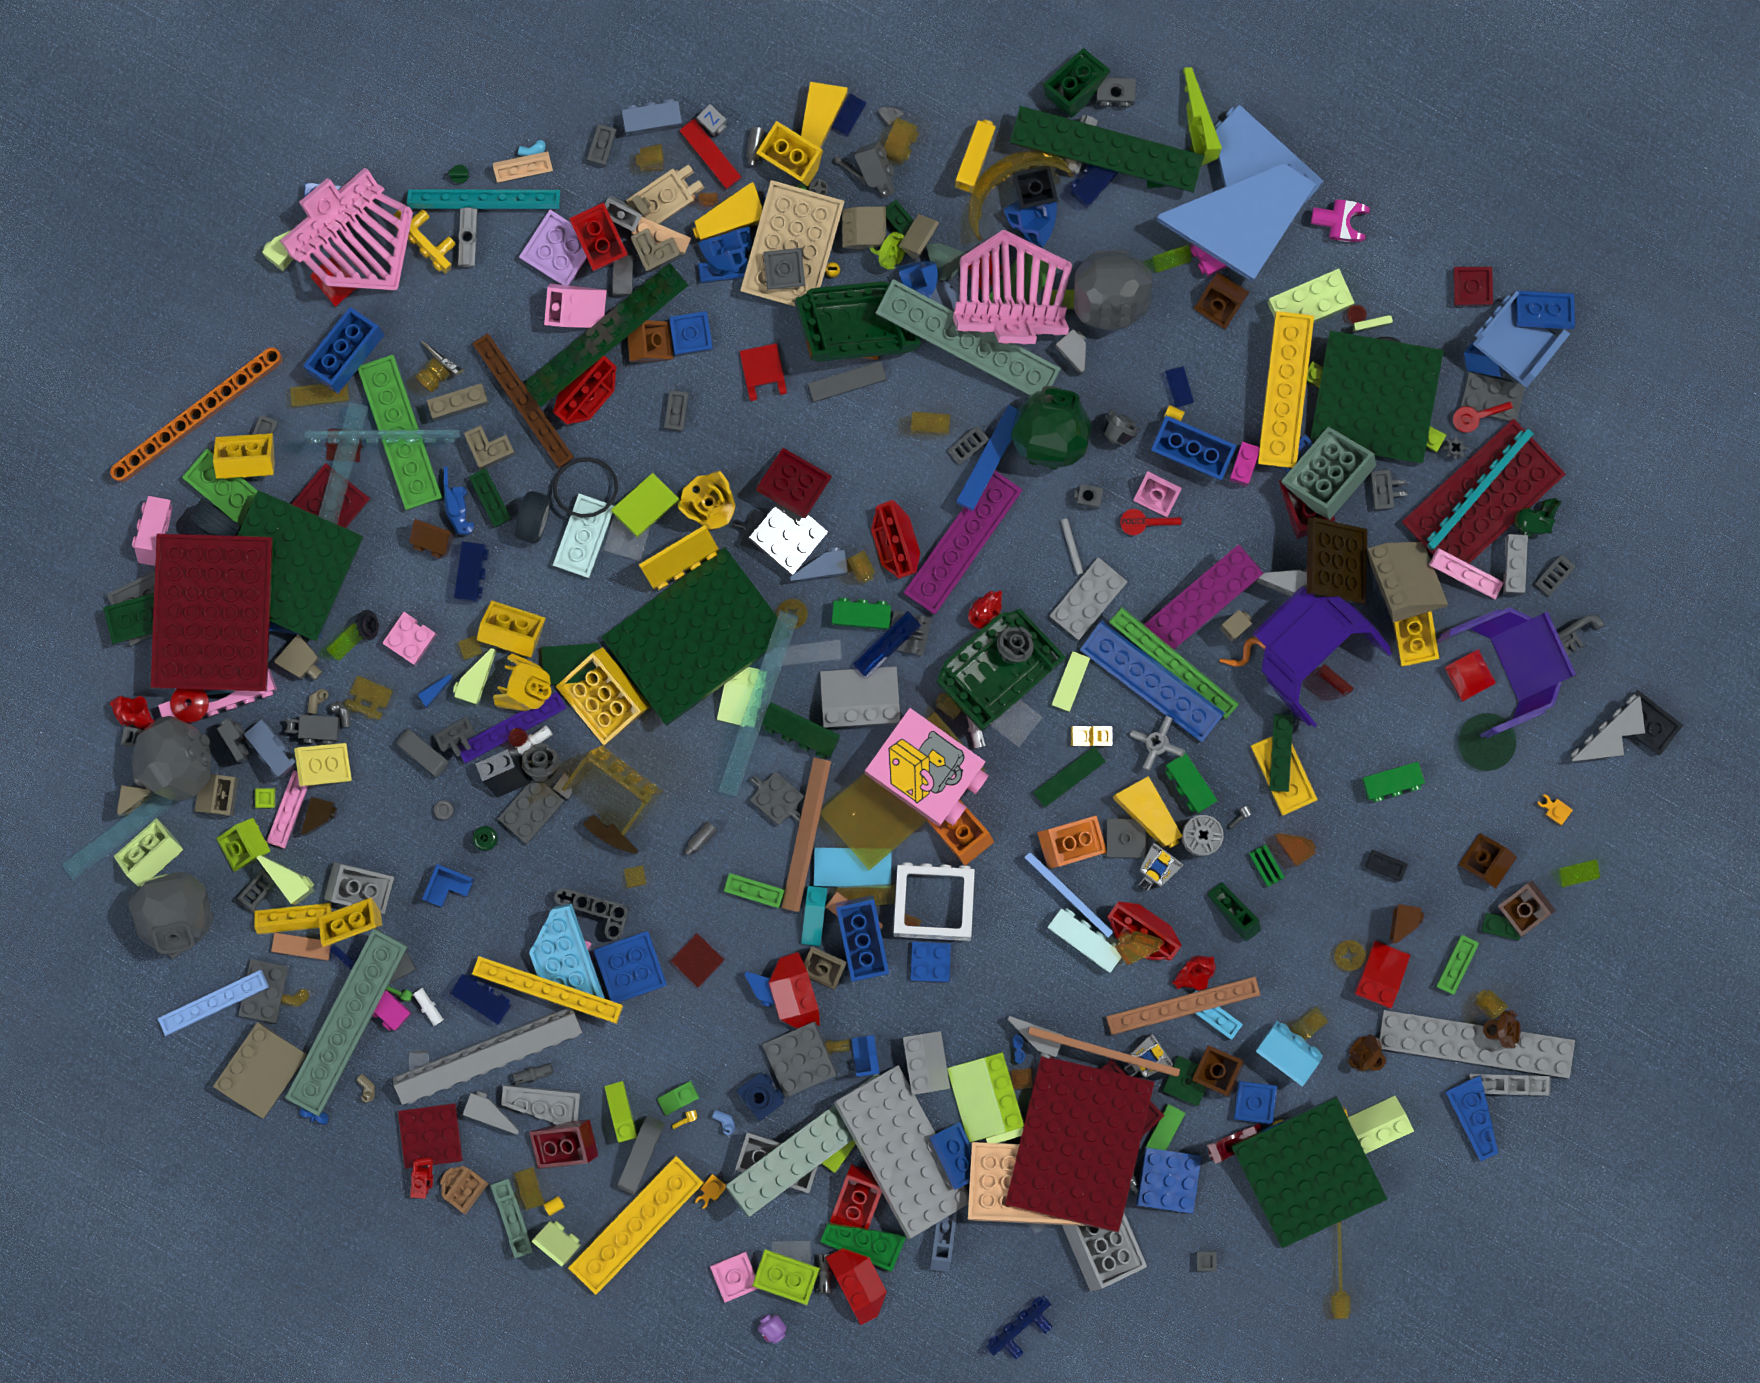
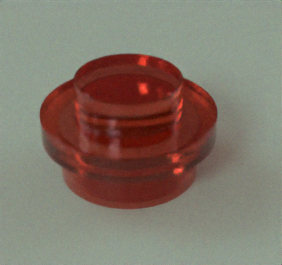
M1353 305L1349 308L1347 316L1350 322L1357 323L1364 321L1367 313L1363 306Z
M521 728L512 729L508 736L510 744L515 747L524 745L528 739L527 733Z

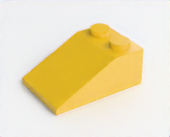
M1432 611L1392 622L1401 666L1439 659Z

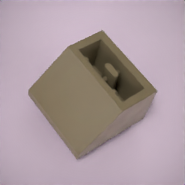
M211 774V780L197 793L195 811L233 816L239 778Z

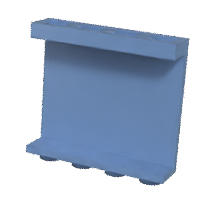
M1516 291L1512 297L1508 295L1502 302L1504 307L1499 306L1493 313L1495 318L1490 316L1484 324L1486 329L1481 327L1475 335L1477 340L1473 345L1527 388L1570 333L1564 329L1556 337L1546 328L1517 326L1516 304L1513 302L1519 294Z

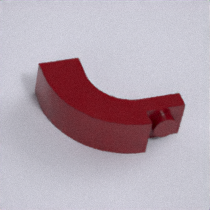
M1260 1123L1208 1144L1210 1158L1217 1164L1235 1155L1231 1145L1262 1131Z

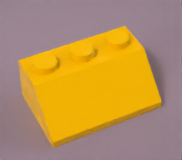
M776 121L756 154L808 186L818 171L823 150Z
M273 433L215 437L213 464L216 479L274 475Z
M491 600L480 623L477 640L531 658L537 647L546 618Z
M372 897L318 917L321 945L323 947L382 926L381 911Z

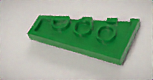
M828 1223L820 1242L836 1249L844 1248L870 1258L872 1264L892 1272L906 1235Z

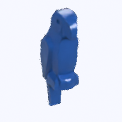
M445 466L444 497L446 513L456 533L466 536L471 534L474 529L473 522L468 523L465 520L467 513L464 499L467 495L466 487H453L450 490L448 467Z

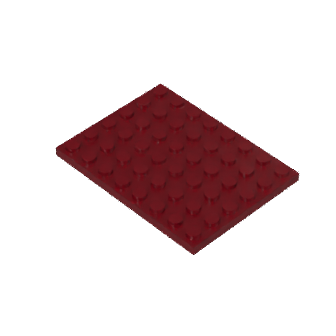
M186 534L156 535L151 688L267 692L273 537Z
M1041 1055L1005 1206L1119 1233L1155 1082L1051 1057L1048 1059Z

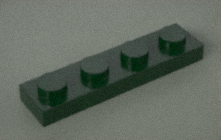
M1273 715L1269 791L1289 792L1293 715Z

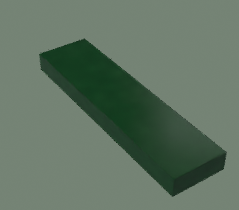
M1094 746L1033 793L1045 808L1106 761Z

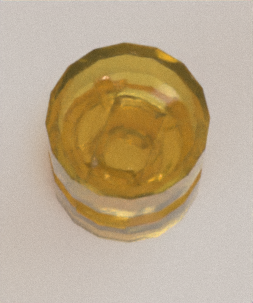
M432 357L426 363L427 369L420 370L414 376L431 393L438 388V381L444 382L451 375Z

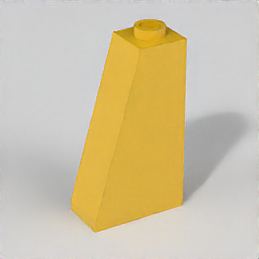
M810 82L801 133L803 138L822 148L848 95L847 87Z
M985 119L977 121L956 178L955 188L974 193L996 130L993 122Z
M754 182L748 184L695 221L696 227L693 228L696 239L700 238L703 241L737 229L759 224L763 209Z
M1149 776L1113 796V799L1160 846L1165 847L1168 845L1171 848L1180 843L1178 839L1183 836Z

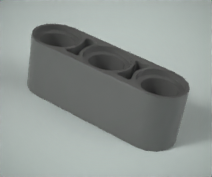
M409 728L395 742L437 778L450 764Z

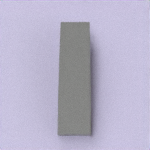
M1470 1074V1079L1481 1075L1485 1094L1550 1096L1551 1076Z

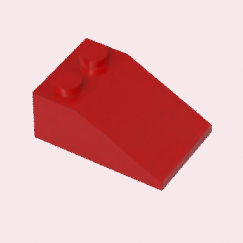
M604 202L569 218L593 272L628 257Z
M1374 940L1353 994L1392 1009L1410 954Z
M851 1164L830 1219L831 1223L869 1229L882 1194L871 1171Z

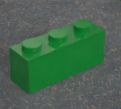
M838 598V601L834 600L832 625L889 630L891 605H888V602L876 601V604H869V600L857 599V602H849V598Z
M1184 753L1183 757L1180 756L1165 766L1167 768L1165 771L1166 775L1171 781L1175 780L1178 785L1176 786L1178 793L1181 797L1185 795L1189 801L1186 804L1192 813L1195 811L1199 814L1218 801L1186 753Z
M1419 761L1361 778L1367 800L1373 799V803L1385 800L1384 796L1389 794L1392 797L1402 795V791L1410 789V792L1419 790L1421 785L1425 784Z

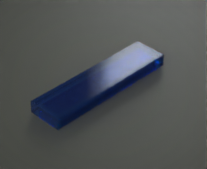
M907 611L853 664L864 677L868 678L922 625Z

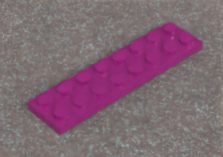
M994 471L974 511L972 512L965 507L962 509L904 591V594L936 615L1023 490L997 471Z
M1238 544L1144 625L1171 648L1176 649L1261 577L1264 572L1243 547Z

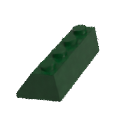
M770 702L761 723L764 726V731L773 735L777 732L782 735L781 739L789 743L792 740L798 742V747L806 751L812 749L816 751V756L825 760L826 757H832L841 738L839 734Z

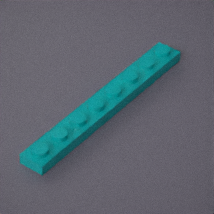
M408 189L407 206L410 209H560L561 193L560 190Z
M1527 429L1525 432L1521 430L1514 438L1516 443L1512 447L1508 445L1502 452L1504 457L1500 461L1496 459L1489 467L1491 472L1488 475L1483 474L1477 481L1479 486L1475 490L1471 488L1464 496L1467 498L1463 504L1459 502L1452 510L1454 512L1453 516L1450 519L1446 517L1440 524L1441 530L1438 533L1434 531L1427 539L1429 541L1427 547L1431 551L1436 548L1534 434L1531 430Z

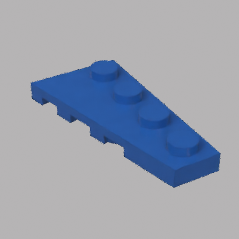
M1481 1075L1447 1090L1446 1094L1480 1161L1498 1154V1146Z

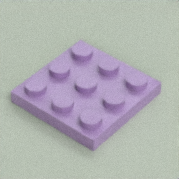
M552 210L548 211L519 256L521 260L559 284L570 286L587 259L571 222Z

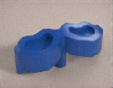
M1015 1034L1012 1037L1013 1048H1015L1013 1053L1015 1056L1014 1061L1017 1064H1021L1025 1059V1054L1020 1049L1023 1046L1024 1040L1021 1036Z
M302 1107L299 1115L303 1117H311V1122L316 1120L318 1123L327 1125L329 1117L326 1113L322 1112L318 1116Z

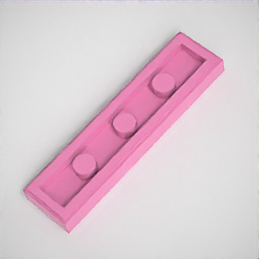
M1437 548L1429 563V566L1495 600L1504 584L1501 580Z
M295 770L292 772L266 841L284 849L309 787L299 785L298 772Z

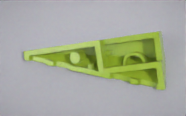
M1184 67L1183 74H1185L1187 85L1185 86V92L1189 95L1186 108L1188 130L1192 141L1190 151L1204 155L1201 165L1203 166L1219 158L1222 146L1192 67Z

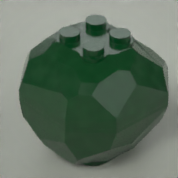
M1045 386L1042 388V391H1036L1029 396L1017 409L1011 438L1018 453L1028 460L1030 464L1042 465L1056 470L1058 467L1073 465L1086 454L1092 427L1090 418L1077 393Z

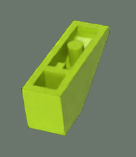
M621 1081L604 1086L618 1143L637 1138L638 1133L624 1082Z

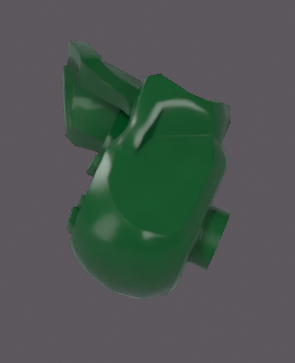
M1557 498L1543 500L1540 510H1532L1530 507L1520 509L1514 517L1515 527L1522 531L1521 534L1530 537L1533 534H1552V527L1555 523L1554 517L1562 503L1561 500Z

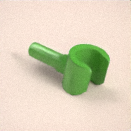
M390 986L386 989L406 1002L413 998V993L408 989H405L403 993Z

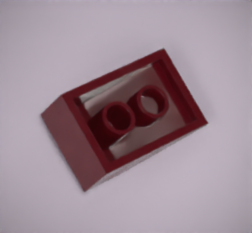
M1283 479L1278 482L1297 539L1308 536V518L1328 519L1313 511L1282 484L1281 481ZM1333 516L1329 521L1335 522V517Z
M590 1119L571 1121L529 1132L538 1169L587 1164L599 1156Z

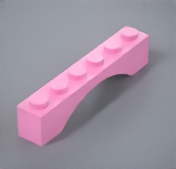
M268 668L267 692L234 691L225 698L210 702L205 715L213 717L218 715L220 710L226 709V711L237 708V704L244 702V705L255 702L257 697L268 698L273 696V692L277 691L271 670ZM170 701L158 705L162 717L173 716L177 718L171 710ZM185 702L186 706H190L192 704Z

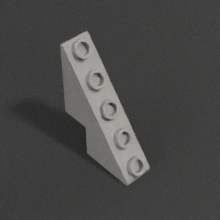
M1633 694L1626 701L1628 704L1623 709L1618 708L1612 714L1614 718L1609 723L1605 721L1598 728L1599 732L1595 736L1591 734L1584 741L1585 745L1581 749L1576 748L1570 754L1572 761L1624 755L1622 736L1645 733L1640 695L1636 696Z

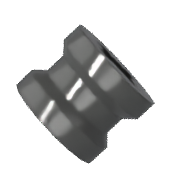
M816 179L811 182L809 191H816L818 194L827 196L828 186L823 180Z

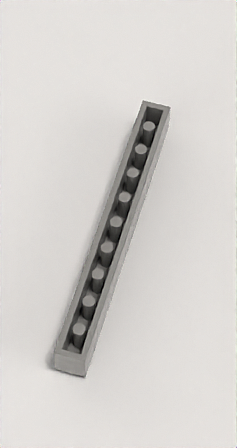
M565 1008L393 1077V1085L402 1105L406 1103L411 1104L418 1098L431 1096L441 1089H449L458 1082H466L473 1076L486 1074L493 1068H501L508 1062L523 1059L528 1054L539 1053L544 1048L556 1046L566 1039H574L582 1033L581 1025L574 1009Z

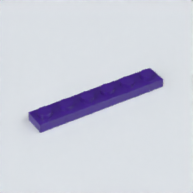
M556 692L550 695L538 709L521 711L469 739L470 750H467L463 743L458 745L465 764L566 710L567 708L559 693Z

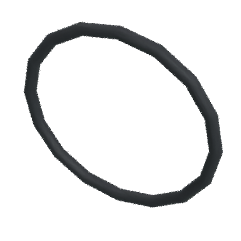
M591 457L577 458L565 464L557 473L553 483L554 498L559 507L569 515L580 518L595 517L605 512L614 503L618 493V480L612 468L603 461ZM591 461L601 464L610 472L614 479V493L611 500L604 508L594 513L580 514L570 511L561 503L557 495V483L560 475L569 466L577 462Z

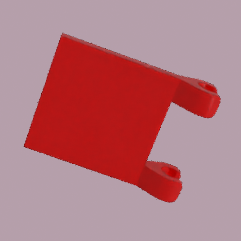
M777 343L740 351L750 401L757 400L755 386L774 382L778 384L780 395L787 394Z

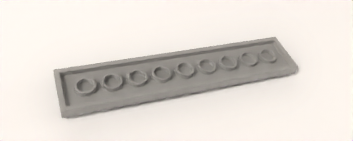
M1383 1010L1379 1040L1384 1050L1570 1078L1575 1040L1521 1032L1518 1044H1515L1516 1047L1505 1049L1500 1040H1491L1484 1035V1026L1386 1010ZM1491 1027L1490 1034L1494 1035L1497 1032V1028Z

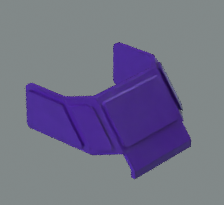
M1301 586L1252 634L1266 646L1261 670L1267 677L1266 681L1298 719L1307 726L1311 725L1315 728L1317 724L1299 703L1302 681L1352 633H1363L1372 645L1386 655L1390 656L1392 653L1390 646L1376 628L1349 602L1346 603L1340 597H1318L1316 599L1313 595L1307 594V589Z
M1510 607L1502 611L1497 609L1456 626L1441 634V638L1437 639L1438 643H1441L1470 630L1490 638L1519 702L1513 719L1480 734L1481 738L1486 736L1488 739L1546 713V709L1555 705L1561 682L1576 675L1548 611L1532 618Z

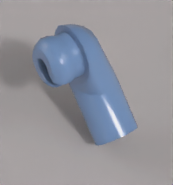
M715 1109L712 1118L722 1123L724 1134L731 1135L735 1131L732 1116Z

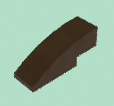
M595 814L583 823L592 834L612 847L636 855L639 853L613 823L606 827Z

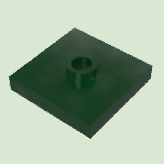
M1177 1056L1173 1067L1180 1069L1179 1075H1169L1163 1091L1195 1106H1199L1206 1087L1192 1081L1199 1065Z

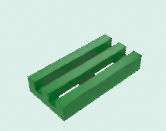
M1266 844L1249 853L1267 887L1285 878ZM1261 851H1265L1279 877H1275ZM1257 853L1272 878L1270 882L1255 857Z

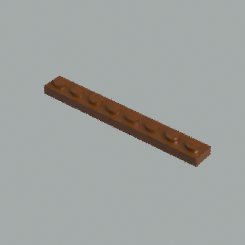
M487 333L472 343L557 467L561 468L573 460L574 456L491 336Z

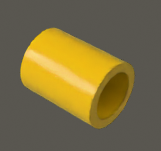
M1169 405L1164 417L1167 415L1181 421L1185 412Z
M559 1196L543 1204L549 1216L565 1208Z

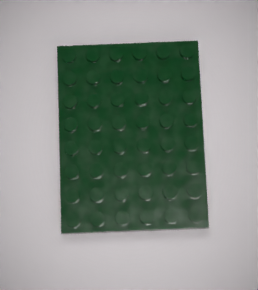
M726 547L717 552L716 557L709 561L706 560L701 566L688 573L604 634L602 639L664 724L668 726L791 635Z

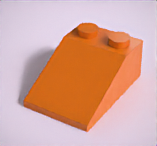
M967 807L954 826L944 820L942 825L938 827L926 818L928 823L964 866L994 843L990 833Z
M1097 815L1037 832L1048 869L1107 853Z

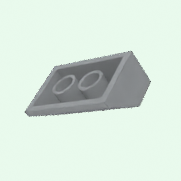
M941 1031L903 1037L912 1095L950 1089Z

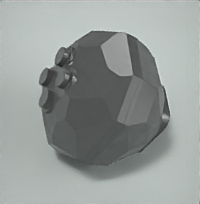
M1105 250L1094 252L1091 256H1088L1075 272L1073 305L1078 318L1087 325L1104 330L1123 329L1137 322L1150 308L1152 275L1139 259L1129 255L1127 251Z
M173 716L156 719L140 732L136 739L131 755L132 773L135 783L143 789H148L170 800L181 801L194 797L211 780L212 758L209 738L205 734L202 735L200 730Z
M186 872L164 874L145 880L137 887L129 900V909L138 937L160 954L175 953L193 948L206 935L213 922V912L206 887L193 875Z

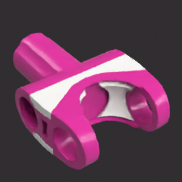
M1335 200L1333 210L1313 207L1311 224L1330 227V239L1344 242H1363L1366 235L1355 231L1350 225V219L1355 215L1369 214L1370 208L1353 201Z

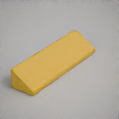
M331 903L257 910L254 911V927L257 934L319 928L318 917L331 913L332 906Z

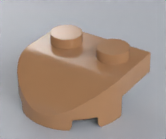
M464 1166L450 1168L441 1179V1195L463 1214H467L489 1183L476 1172Z

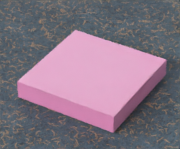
M746 1252L710 1266L724 1303L759 1289L752 1286L756 1275Z

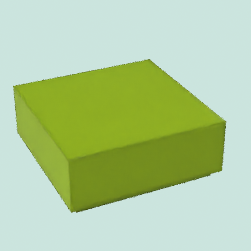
M256 788L255 808H275L276 789Z

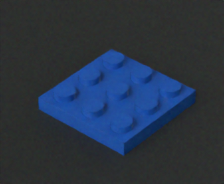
M649 931L594 950L612 1002L619 1003L667 986Z
M1144 1147L1136 1205L1193 1214L1202 1156Z

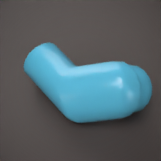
M538 140L530 148L520 146L518 155L528 156L543 153L546 146L545 142Z

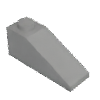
M1011 1016L1008 1017V1021L1037 1051L1041 1052L1043 1057L1048 1059L1052 1058V1056L1057 1057L1061 1044L1029 1035V1027L1061 1036L1064 1035Z
M476 1091V1094H470L463 1113L464 1116L517 1135L520 1133L517 1126L491 1099L486 1098L488 1094Z

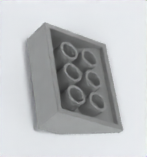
M897 666L820 671L824 728L899 724L900 709Z
M1125 1214L1123 1215L1119 1233L1087 1225H1062L1090 1292L1103 1289L1147 1267Z

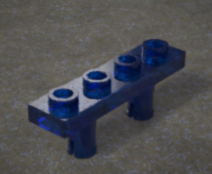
M1044 1295L1034 1299L1031 1303L1032 1306L1028 1310H1022L1013 1323L1009 1322L1003 1327L1001 1334L993 1336L988 1341L986 1348L993 1356L1002 1348H1005L1015 1360L1021 1357L1024 1352L1013 1339L1031 1322H1034L1044 1334L1052 1329L1053 1326L1042 1314L1052 1305Z

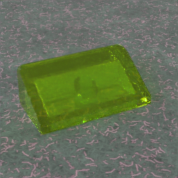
M1189 245L1152 257L1156 273L1189 263L1192 260Z
M355 623L347 628L327 648V651L338 661L362 639V636H358L359 630L355 629L357 627Z
M1597 859L1558 869L1562 887L1600 878Z

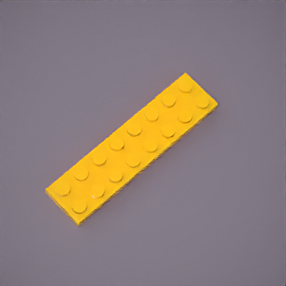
M1275 311L1257 464L1293 468L1297 463L1314 315Z
M676 1156L568 1269L596 1295L704 1182Z

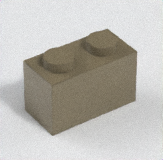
M1238 610L1219 629L1233 642L1251 626V617L1245 611L1241 612Z

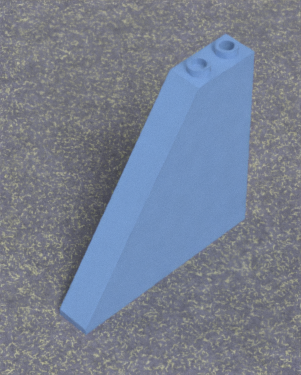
M1240 105L1236 109L1232 107L1227 112L1225 121H1219L1214 126L1222 146L1218 163L1224 188L1283 163L1295 166L1298 169L1297 172L1303 176L1307 174L1314 179L1313 182L1316 185L1305 203L1323 184L1324 181Z
M1283 163L1159 214L1156 221L1253 282L1309 197L1316 183L1313 182L1314 179L1309 175L1304 174L1303 176L1297 172L1298 169L1295 166Z

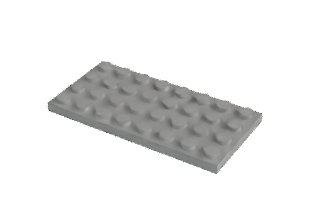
M899 1065L834 1102L908 1239L969 1204V1194L964 1186L954 1190L929 1138L936 1133L915 1095H912L911 1087Z

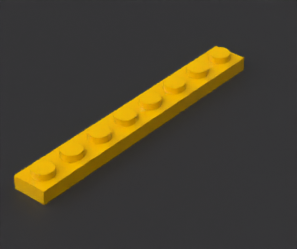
M478 956L472 975L615 1024L618 1023L623 1009L621 1004Z

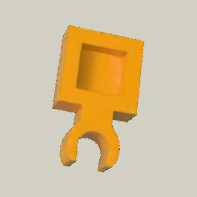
M1543 794L1542 796L1546 798L1547 802L1546 804H1541L1538 801V806L1547 808L1548 811L1545 815L1562 826L1573 810L1559 799H1556L1553 803L1549 796Z
M712 1174L701 1187L704 1194L699 1196L695 1203L703 1199L705 1205L702 1209L706 1208L709 1199L712 1198L716 1201L726 1189V1184Z

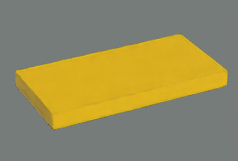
M1272 736L1250 746L1268 786L1270 783ZM1293 745L1291 748L1289 792L1271 791L1282 816L1318 800Z

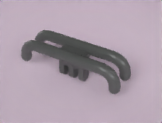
M1586 615L1558 633L1568 656L1571 655L1568 647L1573 652L1577 651L1574 643L1580 649L1584 647L1575 631L1586 624H1592L1596 629L1602 628L1604 622L1600 617Z

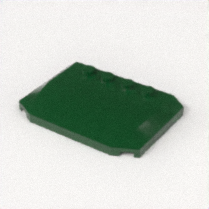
M885 281L811 288L803 296H798L794 302L810 358L817 362L909 353L918 349L921 342L918 336L875 314L890 284Z
M1016 609L1013 612L1000 613L944 662L936 683L983 732L1065 660L1066 656L1021 609ZM1008 627H1023L1028 630L1032 635L1031 639L1034 644L1031 656L1025 661L1015 664L1003 661L997 649V638L1000 632Z

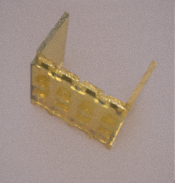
M602 745L591 750L583 758L562 787V790L566 791L579 785L593 764L602 769L603 772L642 800V805L621 832L624 836L639 826L664 790L657 787L648 778L638 773L633 767H630L620 757L614 755Z

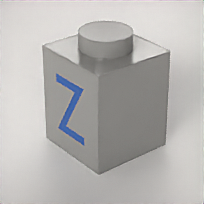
M711 104L697 117V121L713 136L716 134L720 135L727 128V120Z

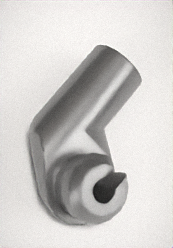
M339 701L331 703L330 711L332 713L337 712L340 715L342 727L351 726L348 708Z

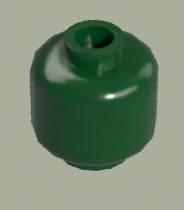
M489 826L479 827L473 834V843L482 851L493 850L498 843V834Z

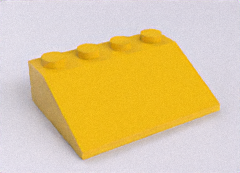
M706 525L642 562L639 566L654 590L657 588L662 590L669 585L667 582L674 579L676 581L685 575V571L689 569L693 571L701 566L700 562L707 559L709 561L716 557L719 548Z
M603 647L588 656L556 686L603 745H606L651 707ZM592 661L597 666V668L586 674V680L565 684Z

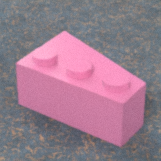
M148 496L147 502H143L142 505L143 516L142 519L138 520V535L134 536L132 547L135 549L138 563L155 566L156 535L168 532L172 504L171 500Z

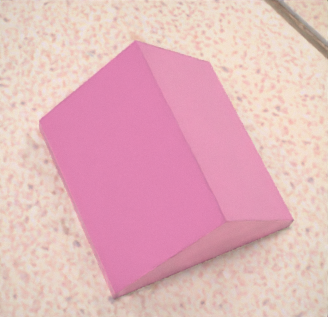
M1147 471L1133 501L1168 517L1182 488Z

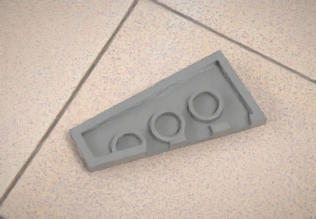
M503 1085L501 1105L558 1125L578 1121L581 1092Z

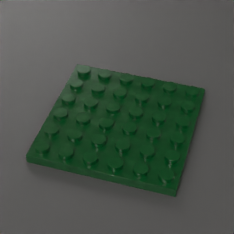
M1330 331L1310 438L1312 443L1314 444L1321 434L1330 427L1371 451L1376 456L1423 463L1444 350Z
M258 490L238 536L273 537L270 622L317 642L364 536Z
M1337 1096L1231 1145L1282 1248L1388 1200Z

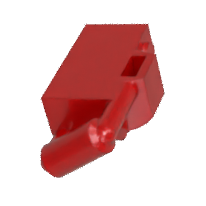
M430 1157L418 1158L413 1161L411 1198L426 1199L429 1189L434 1184V1175H432L433 1159Z

